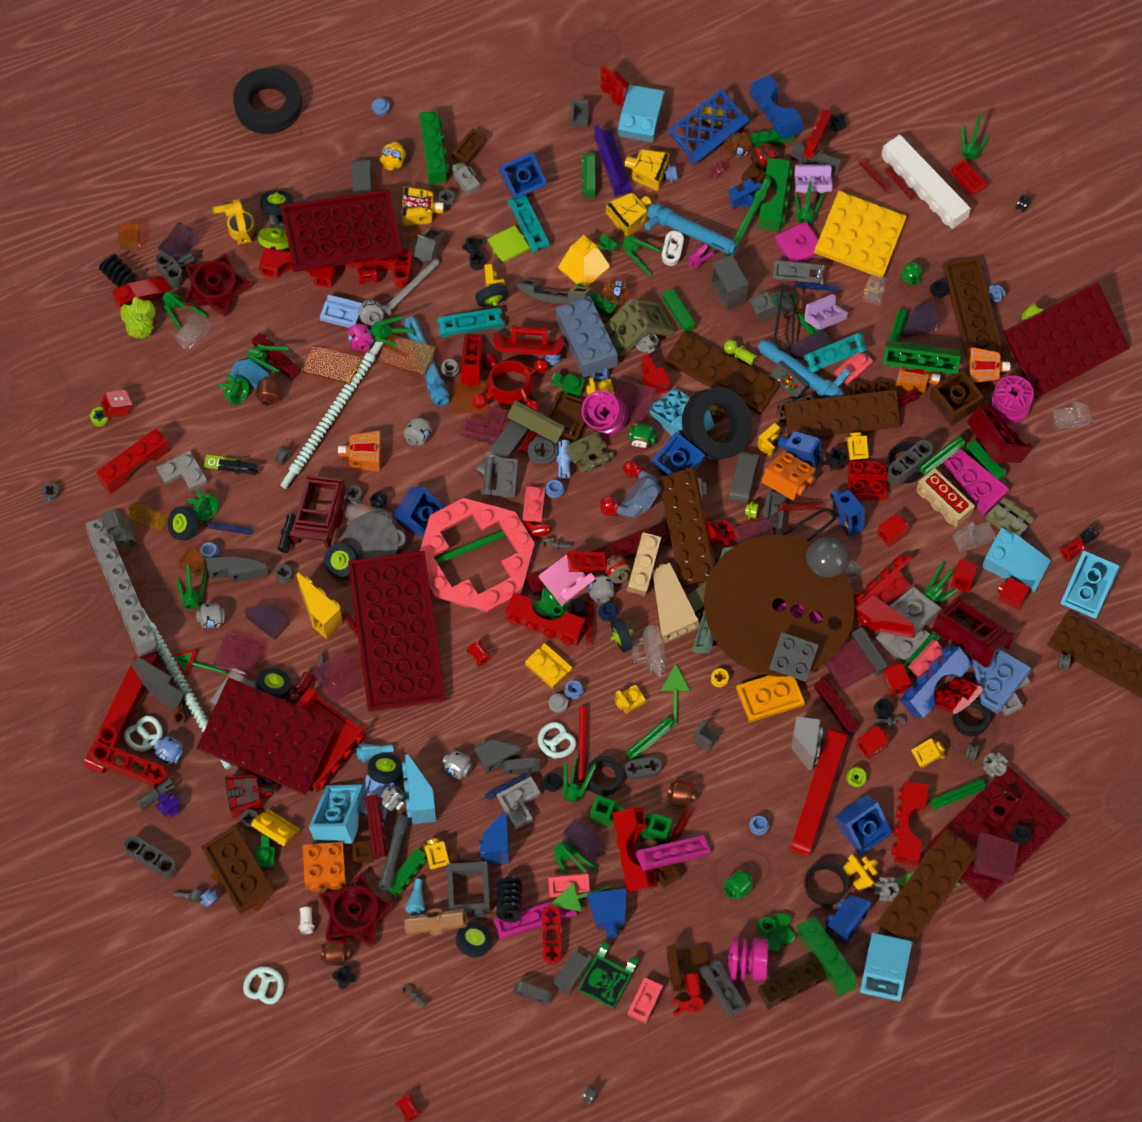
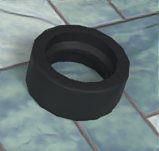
M976 698L967 706L981 711L983 721L980 725L972 727L964 724L960 718L961 711L953 714V725L957 731L970 737L984 733L988 728L991 718L990 709L981 704L980 698Z
M609 756L594 758L586 768L585 779L593 764H596V768L600 766L612 768L616 774V779L611 785L600 786L591 777L587 787L599 796L614 794L622 784L623 771L621 765Z

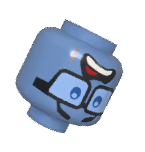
M166 736L164 739L159 738L154 746V749H156L155 756L168 765L177 764L184 753L183 745L171 736Z

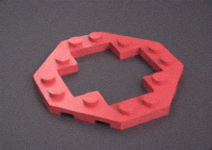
M462 498L430 515L420 551H425L430 592L435 599L446 600L456 605L467 608L472 607L488 613L509 602L513 592L521 595L535 543L516 512ZM473 516L481 531L499 523L516 551L514 555L501 562L510 578L480 594L476 592L469 579L451 587L434 559L435 556L449 550V546L441 532Z

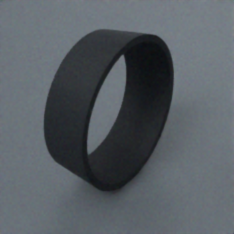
M901 442L893 446L887 456L888 469L890 461L895 454L908 451L916 443ZM923 474L909 477L903 483L916 482Z
M828 861L818 862L811 866L804 878L808 897L814 903L821 906H831L839 902L846 894L849 884L846 872L839 865ZM819 870L835 872L843 882L841 897L830 902L814 898L807 889L809 878Z

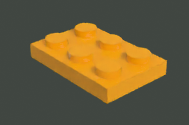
M766 676L736 686V691L749 723L805 705L796 679L790 676Z

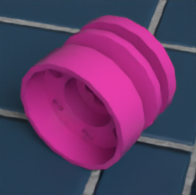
M1004 377L995 387L991 406L1008 422L1007 425L1021 423L1027 418L1034 397L1033 388L1022 377Z
M595 391L587 396L582 404L581 413L583 420L588 426L602 434L612 435L624 428L628 420V410L625 403L608 391Z
M733 937L728 957V969L731 980H736L737 971H741L742 981L745 979L746 972H751L752 981H766L768 939L754 938L752 947H748L747 939L743 937L741 947L738 946V937Z

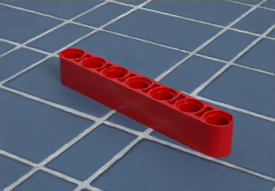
M150 653L139 658L156 667L159 656ZM130 665L99 729L100 731L102 727L110 725L117 730L114 748L118 747L146 688L135 673L132 665ZM105 732L102 734L104 739H112L109 733ZM94 740L86 756L84 767L104 774L107 769L95 765L90 760V753L95 743ZM95 751L97 757H105L102 751Z
M832 728L828 730L789 850L791 852L807 857L810 855L848 733Z

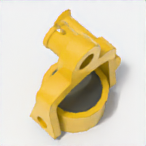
M239 199L233 200L231 204L211 206L213 216L214 214L225 212L226 217H229L227 220L228 232L234 240H237L238 245L252 242L251 237L255 233L254 218L249 212L244 210Z

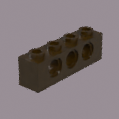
M815 957L761 984L758 993L769 1010L828 979L820 961Z

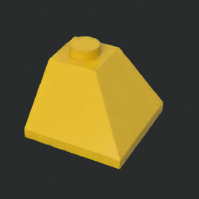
M585 235L569 248L558 266V269L574 283L578 284L579 282L587 288L610 268L599 248Z

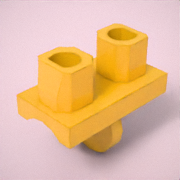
M853 854L849 856V861L842 869L848 877H851L856 872L860 874L861 877L853 882L857 890L862 892L869 887L875 888V882L868 874V871L873 876L876 875L878 872L874 867L878 862L875 859L869 861L867 857L861 859L865 864L863 866L856 856L854 857Z

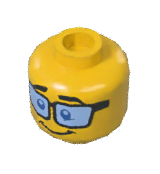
M391 142L384 146L380 161L387 170L399 169L402 167L406 152L402 145Z

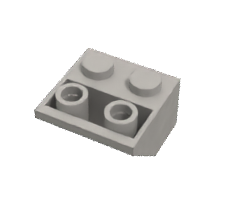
M796 716L791 749L806 768L812 770L813 764L818 762L823 727H819L820 720Z

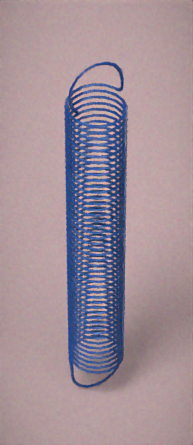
M800 282L796 284V287H798L799 289H823L824 291L836 290L837 292H839L840 286L838 285L837 287L829 290V288L833 284H825L824 286H821L819 288H817V286L820 283H812L806 287L804 286L807 282Z
M208 521L209 524L208 526H206L209 527L210 525H221L219 527L210 528L217 530H222L224 528L237 527L232 530L222 531H231L238 533L239 531L252 530L250 532H244L241 534H253V528L244 529L242 526L237 525L228 526L231 524H224L219 522L212 523L211 521Z
M527 774L521 775L519 778L511 780V783H505L503 787L500 786L495 788V791L487 792L485 796L490 797L488 799L491 800L493 799L491 796H495L496 793L512 787V785L519 783V780L523 781L529 776Z

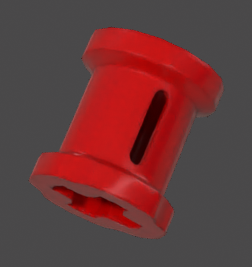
M373 267V269L365 270L358 268L359 285L363 284V282L378 283L377 268Z
M1078 538L1072 539L1070 544L1059 548L1061 556L1067 562H1070L1072 557L1077 554H1082L1083 550L1085 551L1083 543Z
M480 640L472 643L466 650L468 654L474 657L477 666L487 663L492 656L485 651Z
M412 1095L401 1098L395 1104L405 1116V1122L413 1121L421 1115V1111L417 1110L412 1101Z

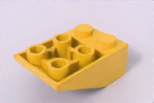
M297 573L300 593L312 626L324 638L328 639L343 624L341 606L335 600L331 601L327 598V594L321 588L317 589L312 585L313 582L307 576L303 577L300 573Z

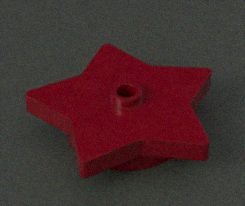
M224 253L214 261L185 265V270L191 283L184 299L185 306L208 305L221 315L227 316L232 299L251 287L249 280L233 271L227 253Z
M360 873L347 887L339 891L319 894L322 903L330 915L325 935L326 941L328 939L352 937L372 948L374 947L377 923L395 908L394 903L371 892L363 873Z

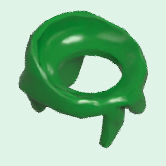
M227 373L226 378L230 384L220 383L218 386L226 388L223 394L228 403L239 405L249 394V384L243 377L236 379L230 373Z
M197 489L196 496L199 500L187 499V502L194 504L192 509L196 512L198 520L208 521L218 510V500L213 494L204 495Z

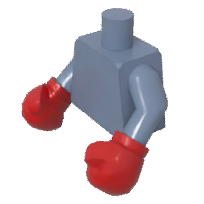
M628 461L623 465V471L629 478L635 477L637 480L621 505L614 502L611 496L601 499L599 502L600 510L606 516L623 515L636 518L651 507L661 491L657 478L654 475L646 472L635 461Z

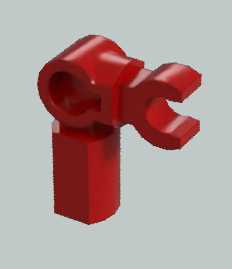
M698 972L684 974L687 993L691 995V998H686L685 1001L679 999L672 1000L671 1004L680 1005V1009L673 1011V1015H680L686 1010L687 1012H700L703 1009L704 1001L699 996L702 992Z

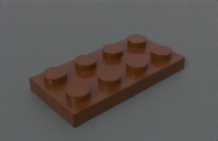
M236 826L201 846L240 914L275 893Z

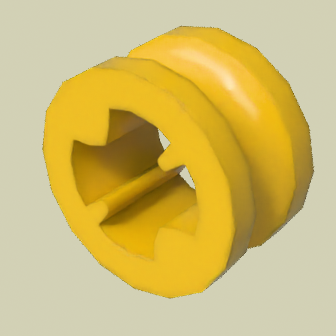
M715 669L711 676V682L716 687H724L728 683L729 674L725 669ZM719 674L723 675L722 678L725 677L721 682L717 681L718 678L715 679Z

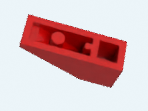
M161 276L127 283L113 290L112 295L115 304L121 312V307L124 304L131 305L134 297L152 302L164 296L166 292L171 291V288L165 278Z
M464 335L461 384L469 386L480 385L483 336Z
M874 595L856 608L859 623L871 630L909 638L916 636L914 624Z

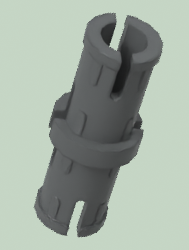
M168 778L157 787L150 788V791L139 799H136L135 801L139 804L140 809L143 811L155 801H159L157 798L163 793L167 794L176 789L174 784H171L172 781Z

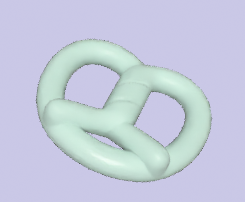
M143 716L136 725L130 726L124 733L126 744L130 748L141 752L152 749L158 739L163 738L162 726L153 716ZM147 721L153 723L157 734H149L142 725ZM133 731H137L144 739L142 745H137L130 739V734Z
M558 722L548 723L538 734L537 742L540 749L553 759L566 757L576 748L575 738L567 733L564 726ZM552 728L559 729L560 733L553 739H544L547 731ZM564 739L570 741L569 748L562 752H556V746Z
M270 967L255 968L248 974L243 985V991L247 997L260 999L265 1004L276 1003L281 998L284 990V981L281 974ZM264 973L271 974L272 976L267 977ZM258 975L262 981L258 992L253 993L250 991L249 986L252 979ZM277 982L278 989L275 996L267 998L265 994L269 983Z

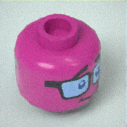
M354 324L347 332L348 341L352 349L356 351H366L373 344L374 338L369 327L365 324Z

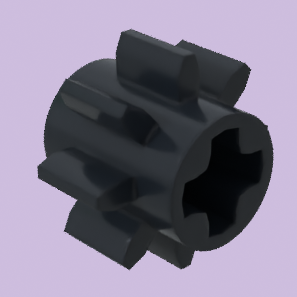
M832 447L830 453H825V458H827L825 465H829L831 471L833 469L841 471L842 465L847 466L848 461L845 459H847L848 454L843 453L842 448L834 449Z

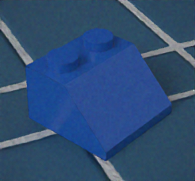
M533 152L499 166L500 176L514 199L548 185Z
M675 432L653 458L652 462L666 475L692 467L697 471L705 454L679 433Z
M410 487L395 512L393 519L404 529L424 538L430 515L446 506L424 487Z
M867 795L835 816L841 832L860 855L892 834L878 802Z
M502 813L483 832V840H479L480 858H484L485 862L487 861V865L509 864L506 813Z
M851 895L846 900L842 899L836 908L838 909L835 915L831 914L825 922V925H827L826 933L845 946L868 916L871 902Z

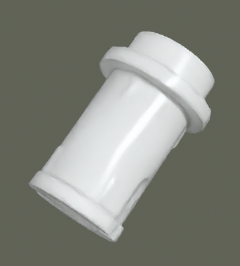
M302 907L300 908V925L298 929L302 934H311L315 928L312 924V908Z

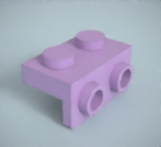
M795 165L794 182L796 192L807 193L810 181L812 182L811 192H832L831 165Z
M831 294L806 305L805 321L816 329L821 330L847 319V312L835 305L836 296Z

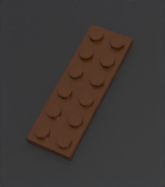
M979 257L943 262V270L966 362L967 348L998 352L1000 357H1002L1004 352Z
M686 332L682 333L665 358L666 364L710 388L724 387L736 392L749 409L760 415L780 387L779 382Z
M896 390L784 403L788 438L795 431L812 437H822L900 427Z
M692 467L658 478L678 578L682 588L708 581L710 573L715 566L696 469Z
M1066 612L1047 646L1059 653L1062 652L1064 655L1071 654L1070 659L1142 698V654Z
M945 829L878 920L877 925L898 939L912 941L913 945L975 860L979 851L948 829Z

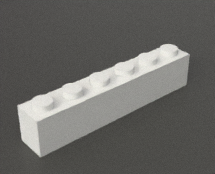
M898 135L883 146V160L894 168L896 174L901 175L905 179L907 185L917 192L920 199L927 202L930 209L941 217L944 224L953 229L969 218L971 208L901 135Z

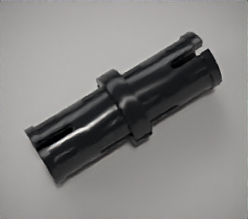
M219 459L218 463L220 465L218 466V471H229L238 475L240 473L257 474V463Z
M287 514L284 528L280 531L281 538L277 550L282 553H288L292 539L289 535L296 518L294 514Z

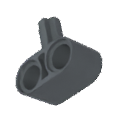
M169 252L158 253L156 264L159 273L165 278L170 287L178 288L182 286L184 278L181 269L186 264H191L195 261L193 255L189 252L175 260Z

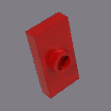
M965 159L950 168L953 176L972 197L987 188V183Z

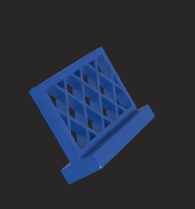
M721 88L672 126L668 132L690 158L689 162L694 166L726 141L729 136L731 137L733 133H736L745 126L750 119L746 114L743 116ZM718 95L723 98L724 106L715 105V98ZM710 107L711 116L702 115V108ZM715 108L724 110L723 118L714 117ZM727 110L733 111L737 117L734 120L726 119ZM689 118H698V126L689 125ZM701 120H711L710 128L701 127ZM714 120L723 122L721 130L713 129ZM678 127L685 128V137L678 136L674 130ZM688 129L697 130V139L688 137ZM701 131L710 132L708 140L700 139ZM688 141L697 142L696 150L693 152L687 147Z

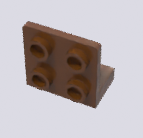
M668 945L666 955L672 991L687 990L684 974L698 972L701 988L709 987L706 980L699 974V968L709 965L707 947L676 950L675 945Z

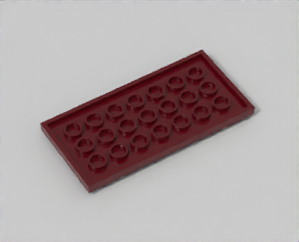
M425 551L348 561L368 712L446 702Z

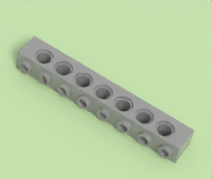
M103 517L87 522L88 538L137 656L141 657L156 652L154 635L115 542L106 532Z

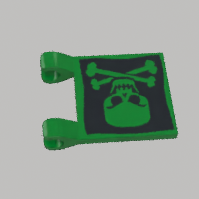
M602 942L578 991L614 1009L638 966V959L631 957L626 969L605 959L610 945Z

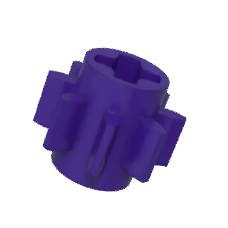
M163 793L157 798L159 803L156 807L164 817L170 815L173 818L179 813L178 807L181 804L173 793L169 796Z

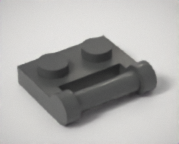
M485 456L484 483L481 495L515 498L518 459ZM493 464H498L496 490L491 489Z

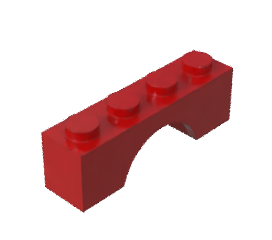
M264 248L259 264L261 276L278 279L283 273L293 269L289 251ZM336 266L305 270L311 276L315 286L332 289L337 271Z
M155 428L96 471L99 482L111 495L126 484L131 472L139 465L150 460L157 461L171 451L168 440Z
M513 592L505 610V620L510 624H519L531 632H540L547 638H556L569 646H577L585 628L584 618L568 612L555 620H546L539 617L532 608V599Z
M905 781L903 788L899 787L898 799L901 800V806H897L896 818H899V824L895 825L893 834L894 837H897L896 844L893 843L891 855L895 856L894 863L914 866L919 864L922 840L912 834L908 820L914 813L925 809L928 793L927 784Z
M630 808L613 813V826L616 829L617 846L620 850V863L624 871V884L627 892H638L658 887L655 868L643 871L635 854L637 852V839L640 833L647 828L643 808Z

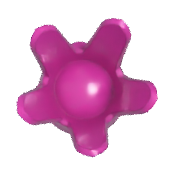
M700 242L694 253L687 258L690 263L689 267L692 265L694 268H698L701 263L714 255L711 252L701 257L708 247L707 244H704L697 251L701 245Z

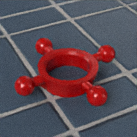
M485 354L482 359L483 364L488 368H492L487 382L488 392L484 395L476 394L472 398L473 406L478 409L484 408L487 401L492 398L503 404H513L516 400L538 412V403L528 398L534 389L532 375L545 373L549 368L548 362L545 359H538L533 367H527L518 361L497 363L495 354ZM505 372H518L527 380L522 388L515 391L500 390L494 385V382L499 375Z

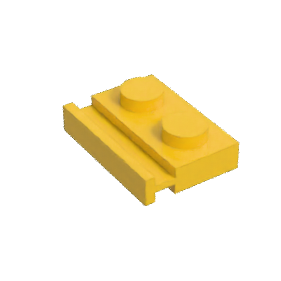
M545 643L525 661V665L552 689L572 671V667Z
M269 809L256 817L251 825L282 846L293 840L294 836H298L300 832L298 827Z

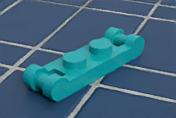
M526 195L517 199H508V206L512 210L531 252L535 253L540 248L550 247L549 241ZM539 238L540 241L535 242L534 239Z
M501 308L443 316L436 320L437 325L440 327V338L505 327Z
M862 332L855 333L804 354L805 361L807 360L809 365L807 367L809 373L868 350L866 344L863 343ZM855 341L857 346L855 348H853L851 342Z

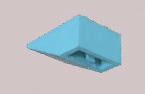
M674 388L647 408V411L671 436L677 432L684 437L682 415L690 397ZM707 409L704 416L706 432L715 426L709 409Z
M406 754V762H402L408 818H412L413 824L436 822L433 789L410 756Z
M872 933L860 989L861 994L898 1002L901 1001L912 941Z

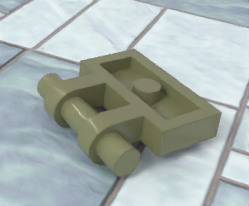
M598 431L567 445L565 448L575 464L580 461L583 465L579 467L581 473L591 472L595 470V467L605 465L614 458L612 452L603 453L607 445ZM595 455L596 459L591 460L589 457Z
M1003 497L1000 501L1005 508L997 504L985 518L999 530L1003 528L1018 536H1021L1028 528L1024 523L1025 521L1030 525L1035 521L1027 510L1023 511L1016 505V502L1008 500L1006 497ZM1012 511L1013 513H1015V514H1016L1017 516H1019V517L1016 518V517H1015L1014 515H1012L1010 512Z

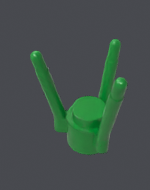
M981 113L978 114L972 141H969L967 144L965 141V127H961L962 148L960 153L968 160H975L977 157H980L981 151L989 138V135H986L980 147H978L976 138L981 121Z
M811 181L808 184L806 204L802 209H800L798 195H795L796 219L801 224L807 222L809 225L816 221L817 213L826 192L821 194L813 211V208L809 206L812 191Z
M631 234L628 235L623 242V247L626 249L625 253L644 272L652 276V273L633 252L637 253L641 246L658 253L661 250L640 241Z
M171 290L166 292L162 298V301L165 303L164 309L169 313L179 332H182V328L171 309L175 310L179 307L186 309V306L184 305V299ZM187 306L196 313L207 318V314H205L195 306Z
M403 316L384 321H375L371 328V334L376 342H383L397 347L396 343L385 338L389 337L390 333H414L415 329H390L386 325L402 320Z
M258 344L257 347L252 346L249 349L247 359H251L255 363L261 364L278 374H282L281 370L265 362L267 354L264 350L288 351V347Z
M945 562L940 564L928 587L924 590V595L938 604H941L946 598L959 591L952 589L942 596L943 590L941 586L952 574V569L945 574L937 585H934Z
M186 565L188 591L185 594L180 579H176L181 602L185 609H197L200 607V604H203V593L208 568L204 570L199 595L197 591L192 590L190 565Z
M578 759L574 760L570 784H568L567 762L564 763L562 790L564 800L579 802V797H584L585 789L594 773L596 764L592 765L581 789H579L580 786L575 784Z
M566 841L560 842L553 849L556 854L554 859L559 864L563 875L568 873L562 860L567 862L571 859L584 873L587 872L574 855L593 870H597L595 865L576 851L572 845L569 846Z

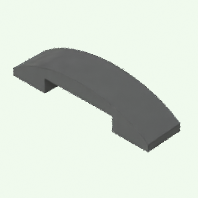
M522 279L517 283V288L527 295L550 303L574 302L592 292V288L574 286L568 292L541 288V281Z
M511 420L485 456L508 458L528 428ZM484 458L476 469L483 476L485 472ZM493 464L492 479L498 472V464Z

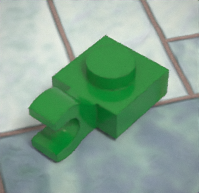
M602 234L599 239L601 243L597 244V247L600 249H607L611 252L612 250L619 251L623 246L606 234Z
M553 373L551 379L552 386L563 388L562 393L580 398L585 383L584 378L567 374V377L564 378L560 374Z
M263 833L261 835V847L255 846L254 858L260 868L274 869L276 849L275 847H270L271 838Z

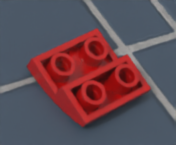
M848 461V491L857 500L886 501V462Z
M954 677L946 690L939 688L934 693L935 707L956 714L969 706L981 694L983 689L975 683Z

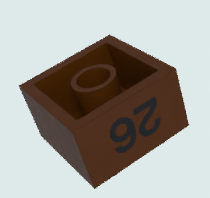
M963 370L933 386L929 397L951 426L972 414L978 406H982L984 400L982 393Z

